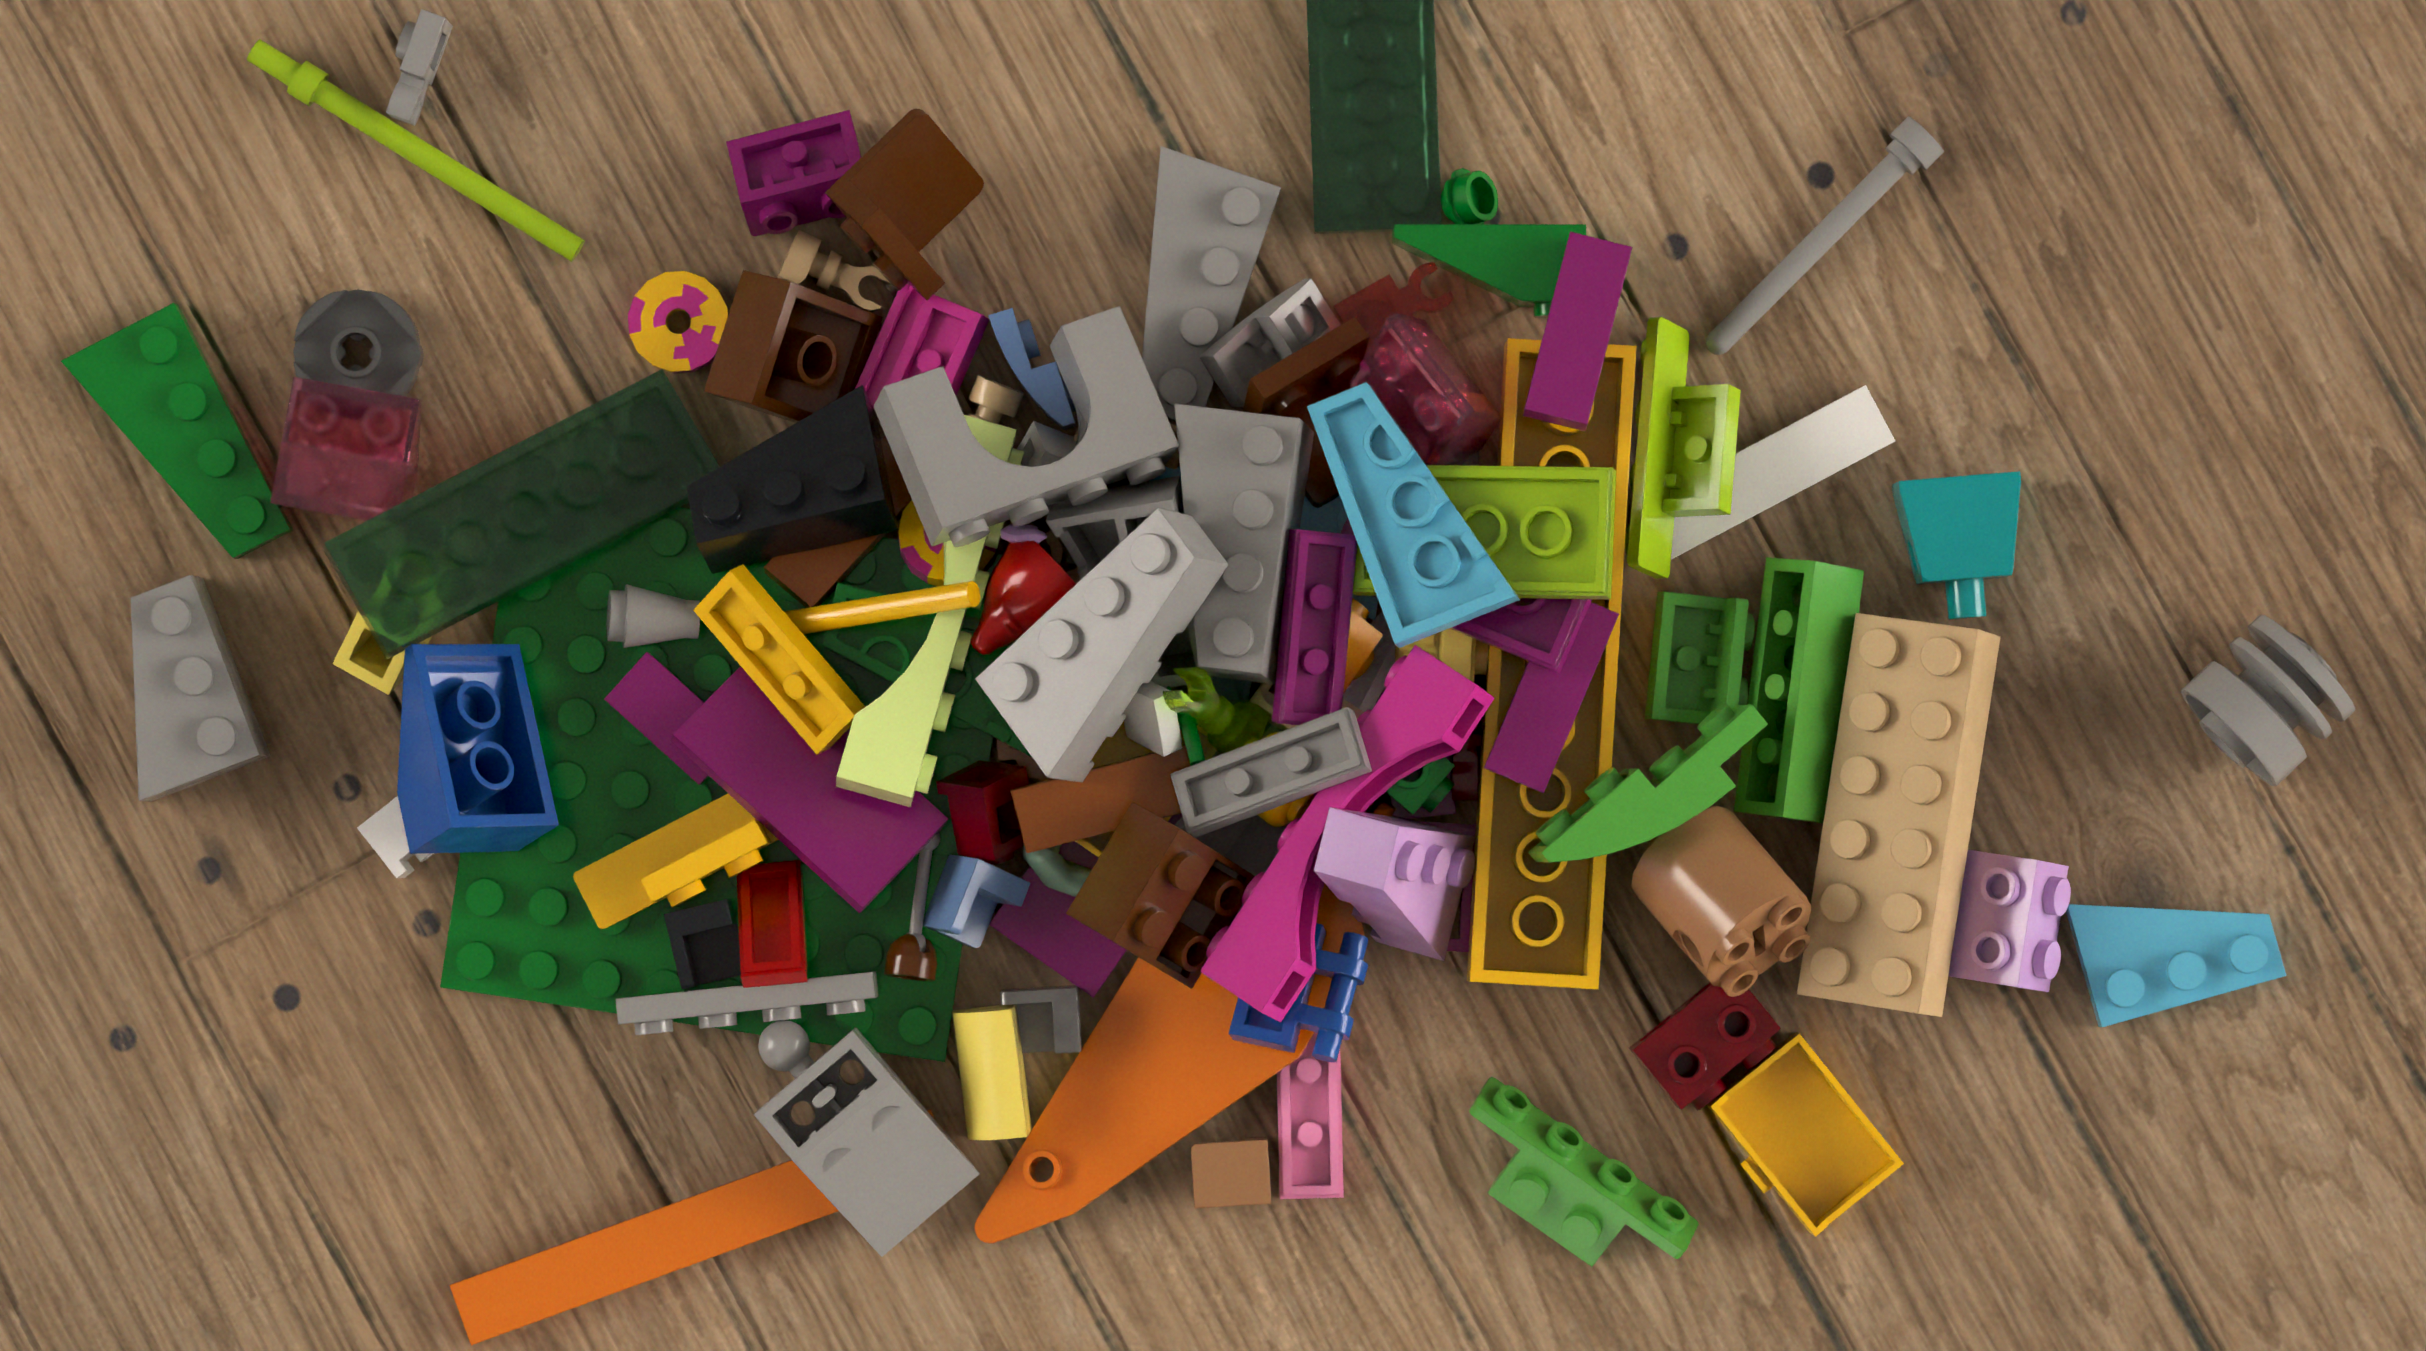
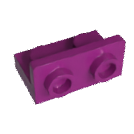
M850 110L726 142L740 204L752 236H760L767 233L782 234L798 225L829 217H846L825 192L862 157Z

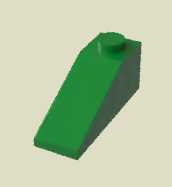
M1394 224L1392 244L1519 307H1534L1535 318H1548L1569 234L1574 232L1586 235V224Z

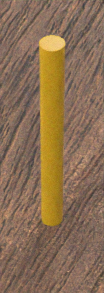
M968 581L784 612L803 634L976 607L980 603L981 595L976 582Z

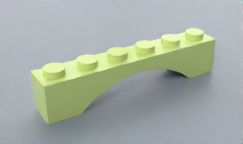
M964 415L972 434L988 452L1003 461L1021 466L1025 451L1013 448L1017 429ZM1005 521L989 526L990 533L971 544L954 547L951 540L943 543V585L968 581L976 582L981 598L979 605L971 608L980 610L990 575L989 572L979 570L985 546L998 548L1001 538L1000 530L1003 529ZM967 608L936 613L926 641L907 670L879 698L854 715L837 773L836 787L911 807L915 791L928 794L938 757L927 754V748L933 729L941 732L946 731L955 695L944 692L950 668L963 671L973 635L972 633L961 631Z

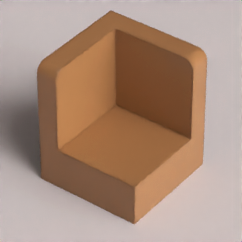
M1267 1137L1242 1138L1241 1141L1195 1143L1192 1145L1194 1209L1271 1204Z

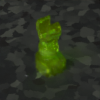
M1200 667L1173 669L1187 683L1188 695L1181 690L1163 691L1165 703L1176 713H1187L1197 718V724L1208 733V742L1219 753L1224 754L1262 739L1269 715L1257 704L1237 702L1233 705L1224 696L1218 695L1210 676Z

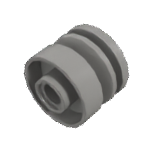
M2259 615L2247 627L2250 635L2262 651L2242 637H2236L2229 644L2236 661L2243 671L2236 675L2223 665L2215 661L2210 662L2181 690V693L2186 703L2201 720L2199 724L2203 731L2221 751L2240 767H2247L2271 786H2277L2307 757L2301 742L2292 730L2299 726L2321 740L2326 739L2332 733L2330 724L2318 708L2335 720L2342 722L2355 711V707L2346 691L2338 683L2332 668L2307 642L2296 634L2288 632L2269 617Z

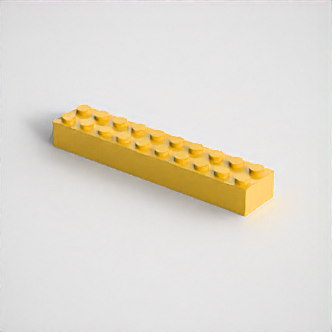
M1508 338L1504 344L1497 466L1613 467L1616 470L1611 600L1592 599L1591 602L1614 611L1619 616L1544 793L1483 768L1528 663L1527 660L1488 645L1484 690L1492 695L1494 700L1485 712L1484 722H1482L1483 734L1480 747L1474 851L1475 868L1472 885L1467 981L1599 990L1607 854L1583 860L1545 863L1536 862L1528 852L1541 841L1536 835L1537 830L1563 809H1566L1570 815L1573 814L1589 800L1584 790L1602 773L1612 768L1637 346L1608 344L1585 432L1523 416L1542 340Z

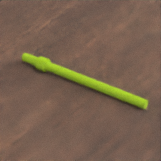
M261 39L252 47L247 61L287 85V93L307 106H311L313 103L318 104L572 262L580 252L585 240L327 81L329 74L307 60L301 65Z

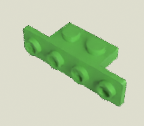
M1489 1077L1472 1104L1469 1113L1518 1148L1517 1152L1491 1185L1488 1191L1490 1196L1591 1267L1625 1224L1673 1258L1679 1259L1683 1255L1699 1223L1688 1214L1681 1203L1656 1192L1639 1180L1626 1164L1619 1160L1608 1158L1585 1142L1580 1133L1572 1126L1563 1122H1557L1531 1104L1529 1098L1519 1089L1510 1085H1504L1496 1078Z

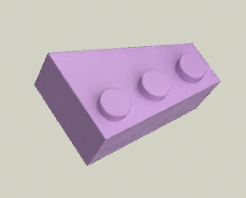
M1329 807L1314 872L1339 900L1349 902L1354 906L1352 915L1357 921L1367 923L1373 928L1370 936L1376 942L1444 961L1462 888L1468 885L1474 872L1475 855L1472 852L1475 837L1411 819Z

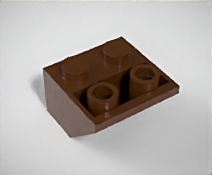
M1132 802L1066 914L1192 989L1202 973L1200 970L1208 960L1206 951L1211 940L1223 927L1230 926L1242 906L1243 893L1255 876L1179 827Z

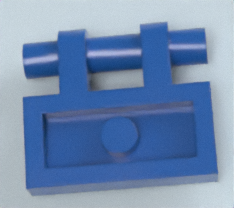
M1316 923L1315 951L1317 969L1282 1022L1280 1023L1259 1012L1238 997L1229 1029V1035L1232 1040L1295 1053L1300 1030L1304 1029L1318 1033L1312 1056L1326 1062H1337L1342 1040H1349L1354 1019L1349 1016L1356 986L1363 985L1366 977L1368 964L1363 959L1369 939L1357 933L1345 932L1339 954L1324 951L1322 947L1326 930L1322 924ZM1315 974L1332 978L1324 1008L1307 1005Z

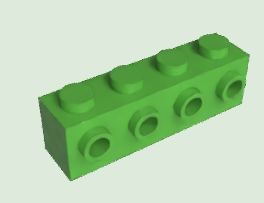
M1766 557L1747 705L1752 704L1768 725L1742 747L1734 812L1823 823L1855 614L1859 613L1864 570L1819 561Z

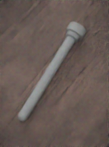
M1908 116L1890 134L1893 141L1885 148L1889 154L1708 334L1706 346L1711 353L1715 355L1726 353L1906 172L1913 175L1919 168L1927 170L1944 153L1939 143L1918 122Z

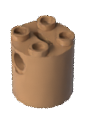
M1720 806L1709 807L1682 825L1651 839L1647 850L1642 855L1633 872L1631 888L1637 898L1713 986L1721 987L1730 997L1739 996L1750 989L1756 982L1758 975L1764 973L1777 961L1780 960L1786 963L1797 958L1810 943L1811 937L1804 930L1809 922L1812 907L1807 897L1728 808Z

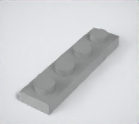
M876 971L807 978L808 982L749 988H743V985L618 998L615 999L618 1025L634 1023L635 1035L673 1032V1019L698 1016L699 1029L738 1025L736 1012L762 1010L763 1022L801 1018V1005L826 1003L827 1015L864 1012V999L879 997Z

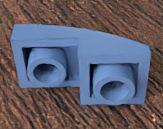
M1013 308L988 315L997 341L1009 366L1031 399L1064 431L1076 427L1072 412H1075L1076 409L1063 377L1060 376L1056 361L1033 369L1031 368L1029 359L1041 355L1030 319L1017 323Z

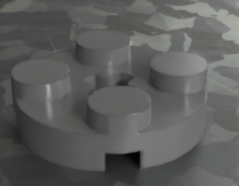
M343 290L332 292L322 297L304 313L297 325L294 337V369L304 391L322 407L335 413L356 418L383 413L402 401L414 386L424 358L419 333L410 315L389 297L368 290ZM350 337L357 342L364 341L367 337L371 340L373 347L368 354L372 362L369 366L363 368L356 364L348 370L341 361L347 355L346 349L342 346L345 340Z

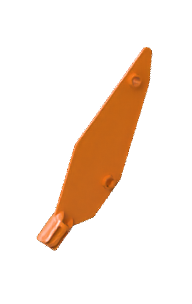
M1374 802L1367 808L1366 813L1371 812ZM1383 802L1376 808L1373 814L1392 816L1396 808ZM1324 884L1319 899L1316 923L1322 924L1326 930L1322 950L1339 954L1344 933L1352 932L1365 936L1363 922L1357 921L1352 915L1354 906L1349 902L1339 900L1326 884ZM1138 957L978 1216L974 1226L977 1237L985 1243L993 1244L1075 1214L1297 1060L1315 1032L1304 1029L1300 1030L1295 1053L1232 1040L1229 1035V1029L1238 999L1236 995L1214 980L1212 981L1203 973H1201L1191 989ZM1315 974L1307 1005L1320 1008L1325 1007L1332 978ZM1043 1159H1049L1054 1167L1053 1175L1049 1180L1040 1182L1035 1175L1036 1165Z

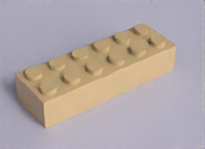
M1861 613L1855 614L1811 899L1812 907L1806 931L1811 939L1809 945L1803 951L1797 990L1798 995L1942 1017L2001 636L1974 628Z

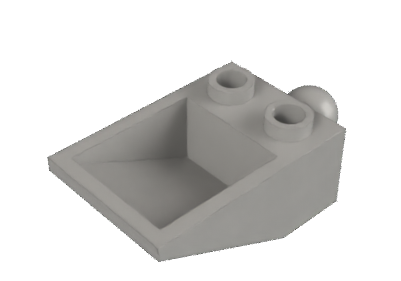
M780 1020L768 1025L761 1033L758 1048L764 1063L777 1071H789L795 1079L753 1115L799 1169L881 1257L980 1174L857 1027L851 1030L815 1062L808 1055L810 1050L808 1035L799 1024L789 1020ZM847 1060H856L864 1068V1077L856 1084L845 1082L840 1075V1067ZM805 1101L814 1107L815 1119L812 1123L800 1125L793 1120L791 1110L795 1103Z

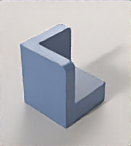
M949 854L925 914L923 926L968 947L978 948L982 944L997 903L1021 907L1031 883L980 859Z

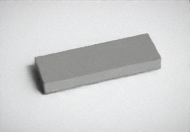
M1346 707L1176 771L1170 775L1187 833L1196 838L1372 772V768L1355 711Z

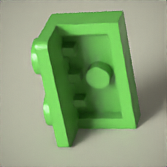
M1666 591L1657 592L1645 719L1699 725L1710 713L1725 703L1731 709L1736 705H1747L1748 682L1745 677H1741L1744 651L1748 652L1750 650L1755 631L1754 617L1748 613V599L1719 598Z

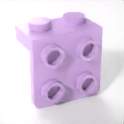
M1968 850L1948 976L2049 992L2051 979L2057 974L2061 961V950L2057 943L2061 916L2066 912L2070 902L2071 888L2067 879L2069 866Z

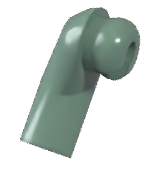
M1023 843V857L1042 883L1051 889L1076 897L1092 869L1065 860L1062 855L1058 854L1062 845L1026 853Z

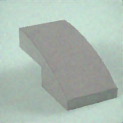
M1311 278L1303 279L1250 314L1199 357L1231 407H1244L1249 381L1252 377L1341 324Z

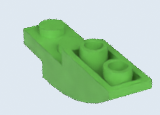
M1727 703L1721 705L1697 726L1702 736L1684 751L1679 745H1676L1650 766L1649 771L1654 776L1650 781L1639 768L1623 769L1619 773L1612 767L1602 773L1584 790L1585 794L1589 797L1588 801L1571 815L1566 809L1561 810L1537 830L1536 835L1541 841L1528 853L1536 862L1551 863L1583 860L1615 853L1647 842L1682 825L1709 808L1736 787L1720 766L1765 728L1768 723L1752 704L1736 705L1733 709Z

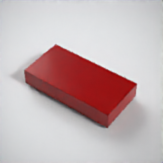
M800 860L757 864L737 874L740 972L743 988L808 982L803 872Z

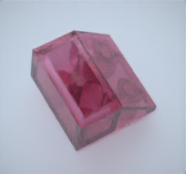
M1395 313L1386 319L1349 382L1351 388L1365 382L1373 388L1426 465H1455L1482 450L1502 418L1428 323L1423 319Z
M293 377L270 503L283 508L407 530L418 472L422 400Z

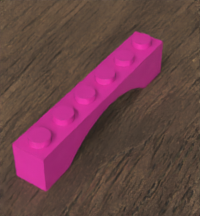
M1414 645L1408 656L1400 657L1392 665L1385 678L1384 686L1386 689L1374 708L1366 710L1357 719L1372 772L1313 793L1315 797L1302 817L1291 821L1282 832L1277 845L1279 852L1266 872L1257 874L1247 885L1242 896L1243 907L1231 925L1219 930L1207 948L1206 955L1208 960L1200 971L1259 1012L1280 1023L1317 969L1315 930L1319 899L1325 883L1314 872V867L1329 807L1365 812L1376 799L1400 779L1430 762L1460 752L1494 700L1492 695L1477 684Z

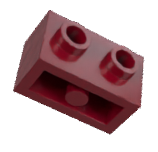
M1709 982L1630 1046L1629 1049L1677 1108L1682 1110L1692 1103L1698 1111L1726 1089L1727 1086L1721 1077L1741 1062L1746 1070H1748L1776 1048V1044L1770 1037L1781 1028L1749 989L1739 996L1730 997L1721 987L1713 986Z

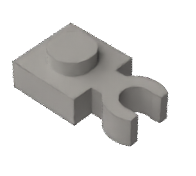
M421 9L416 23L407 21L395 54L397 58L403 59L400 66L402 72L386 110V113L391 115V118L413 126L416 125L423 107L428 85L432 86L453 25L445 17Z

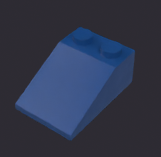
M411 644L405 648L397 795L410 854L519 851L559 825L519 644Z

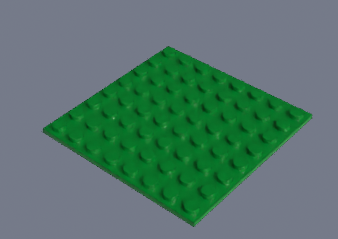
M516 483L492 644L520 645L559 825L519 851L460 853L440 988L617 1014L615 999L742 985L741 975L682 989L664 918L666 913L732 898L738 923L737 875L729 878L723 868L701 880L706 891L675 907H671L668 899L665 898L606 929H601L597 926L573 879L576 871L728 794L710 776L702 785L697 784L604 700L646 652L653 655L704 702L740 667L739 663L701 619L698 639L683 638L623 648L622 642L607 641L606 625L609 590L624 591L627 584L685 600H699L701 602L730 571L711 573L696 544L690 509ZM885 537L876 544L841 583L885 595L937 587L927 584L911 573L901 557L899 539ZM997 554L995 562L988 569L987 572L990 573L989 578L1002 557L1001 554ZM769 561L745 566L783 611L805 608L765 574L764 567ZM836 589L821 605L833 603ZM984 597L980 610L971 607L967 608L966 615L980 618L984 607ZM825 631L804 634L865 706L879 698L893 684L823 647L822 642ZM951 714L945 732L934 729L932 731L926 753L938 758L928 794L920 792L948 818L946 825L939 832L940 843L932 851L924 917L949 854L958 855L948 796L938 794L936 781L978 760L990 762L993 744L992 736ZM780 840L759 850L764 860L759 864L800 860ZM919 853L860 914L800 860L803 872L807 978L876 971L879 997L864 999V1012L827 1015L826 1003L801 1005V1018L789 1019V1021L799 1024L806 1031L810 1042L834 1046L851 1030L857 1027L877 1052L941 1062L946 1061L963 944L923 926L922 935L930 940L936 949L937 969L935 981H916L884 975L886 955L890 945L900 936L909 933ZM762 1010L736 1012L738 1025L713 1028L761 1035L768 1025L776 1021L763 1022ZM698 1016L673 1019V1022L699 1026Z

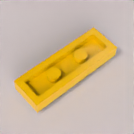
M743 564L731 569L694 608L693 611L817 755L830 749L851 727L854 715L866 707Z

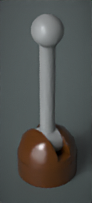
M940 833L919 852L909 933L900 936L890 945L886 955L884 975L916 981H935L937 969L936 949L931 941L922 935L932 851L940 843Z

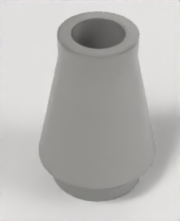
M627 584L624 591L609 590L606 625L607 641L622 642L623 648L683 638L698 639L700 618L693 610L700 601L685 600Z

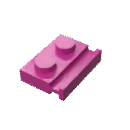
M907 284L900 291L898 290L855 389L863 385L873 407L884 386L943 366L953 391L957 395L990 319L978 312L936 295L926 300L913 287Z

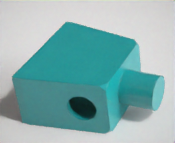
M2020 471L1904 480L1892 484L1893 497L1916 584L1945 582L1948 620L1986 617L1984 579L2004 578L2011 576L2013 573L2021 488Z

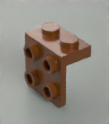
M913 109L839 178L825 194L847 217L840 225L842 230L866 254L874 248L880 255L873 264L897 290L900 291L909 284L923 298L928 300L945 282L919 252L981 193L984 181L932 118L921 109Z

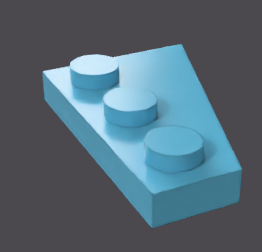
M2069 904L2066 910L2098 1027H2106L2287 976L2269 914Z

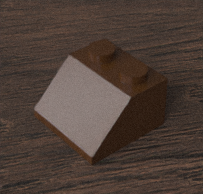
M743 270L704 392L747 408L797 423L855 389L872 351L883 317L794 282Z

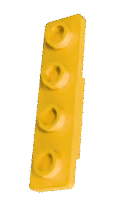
M726 794L576 871L573 879L597 926L601 929H606L665 898L668 899L671 907H675L706 891L701 880L723 868L728 877L731 878L764 861L759 850L779 839L733 797Z

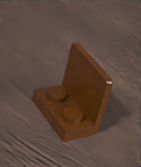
M1356 317L1252 377L1249 381L1243 412L1300 418L1314 431L1305 496L1315 508L1322 507L1340 495L1307 406L1367 382L1376 392L1415 450L1419 442L1416 434L1363 365L1370 336Z

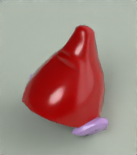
M1010 524L1000 530L1001 538L1009 541V544L988 580L985 589L983 611L978 627L970 641L972 647L982 655H989L996 649L1012 645L1076 585L1064 569L1039 545L1041 541L1047 538L1045 532L1038 530L1037 526L1030 524L1013 526Z

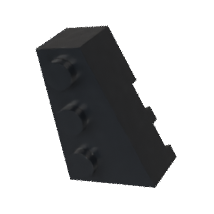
M863 385L686 486L696 544L712 574L728 571L742 564L749 566L770 561L776 556L820 549L899 530L877 417Z

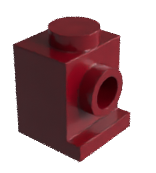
M978 760L936 781L938 794L948 796L958 855L974 857L995 865L1011 860L1014 857V851L1023 847V839L1010 789L1029 785L1025 766Z

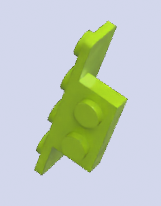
M1651 317L1648 319L1646 338L1643 340L1640 350L1643 378L1641 400L1638 402L1635 410L1638 436L1636 460L1630 470V487L1633 493L1631 518L1625 535V551L1628 566L1655 579L1668 578L1670 575L1674 517L1731 515L1741 394L1740 389L1730 384L1686 386L1690 335L1688 330L1663 317Z

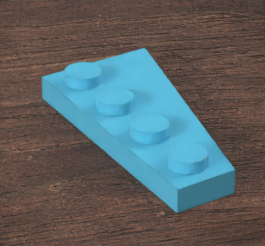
M1367 382L1307 406L1396 646L1399 648L1520 600L1376 392Z

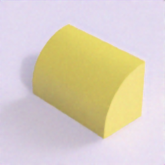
M1017 1004L953 1010L968 1139L1001 1140L1027 1137L1032 1130Z

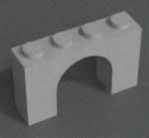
M1120 306L1062 325L1049 346L1074 403L1079 427L1077 443L1073 451L1053 463L1041 466H1019L1003 461L988 452L972 434L943 366L882 388L873 407L931 546L949 540L952 541L954 547L965 546L990 533L989 526L1009 519L1013 526L1025 525L1046 515L1049 512L1047 507L1049 505L1066 499H1070L1072 506L1082 505L1104 495L1108 491L1106 485L1128 478L1130 485H1138L1150 481L1166 471L1164 465L1167 464L1179 444Z

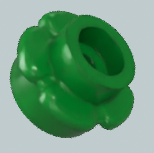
M1461 168L1452 172L1451 179L1445 182L1441 192V206L1446 217L1454 222V224H1484L1485 221L1491 220L1497 213L1498 193L1492 179L1482 171L1470 172L1467 169Z

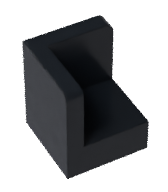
M732 898L664 914L682 989L741 975L739 927Z

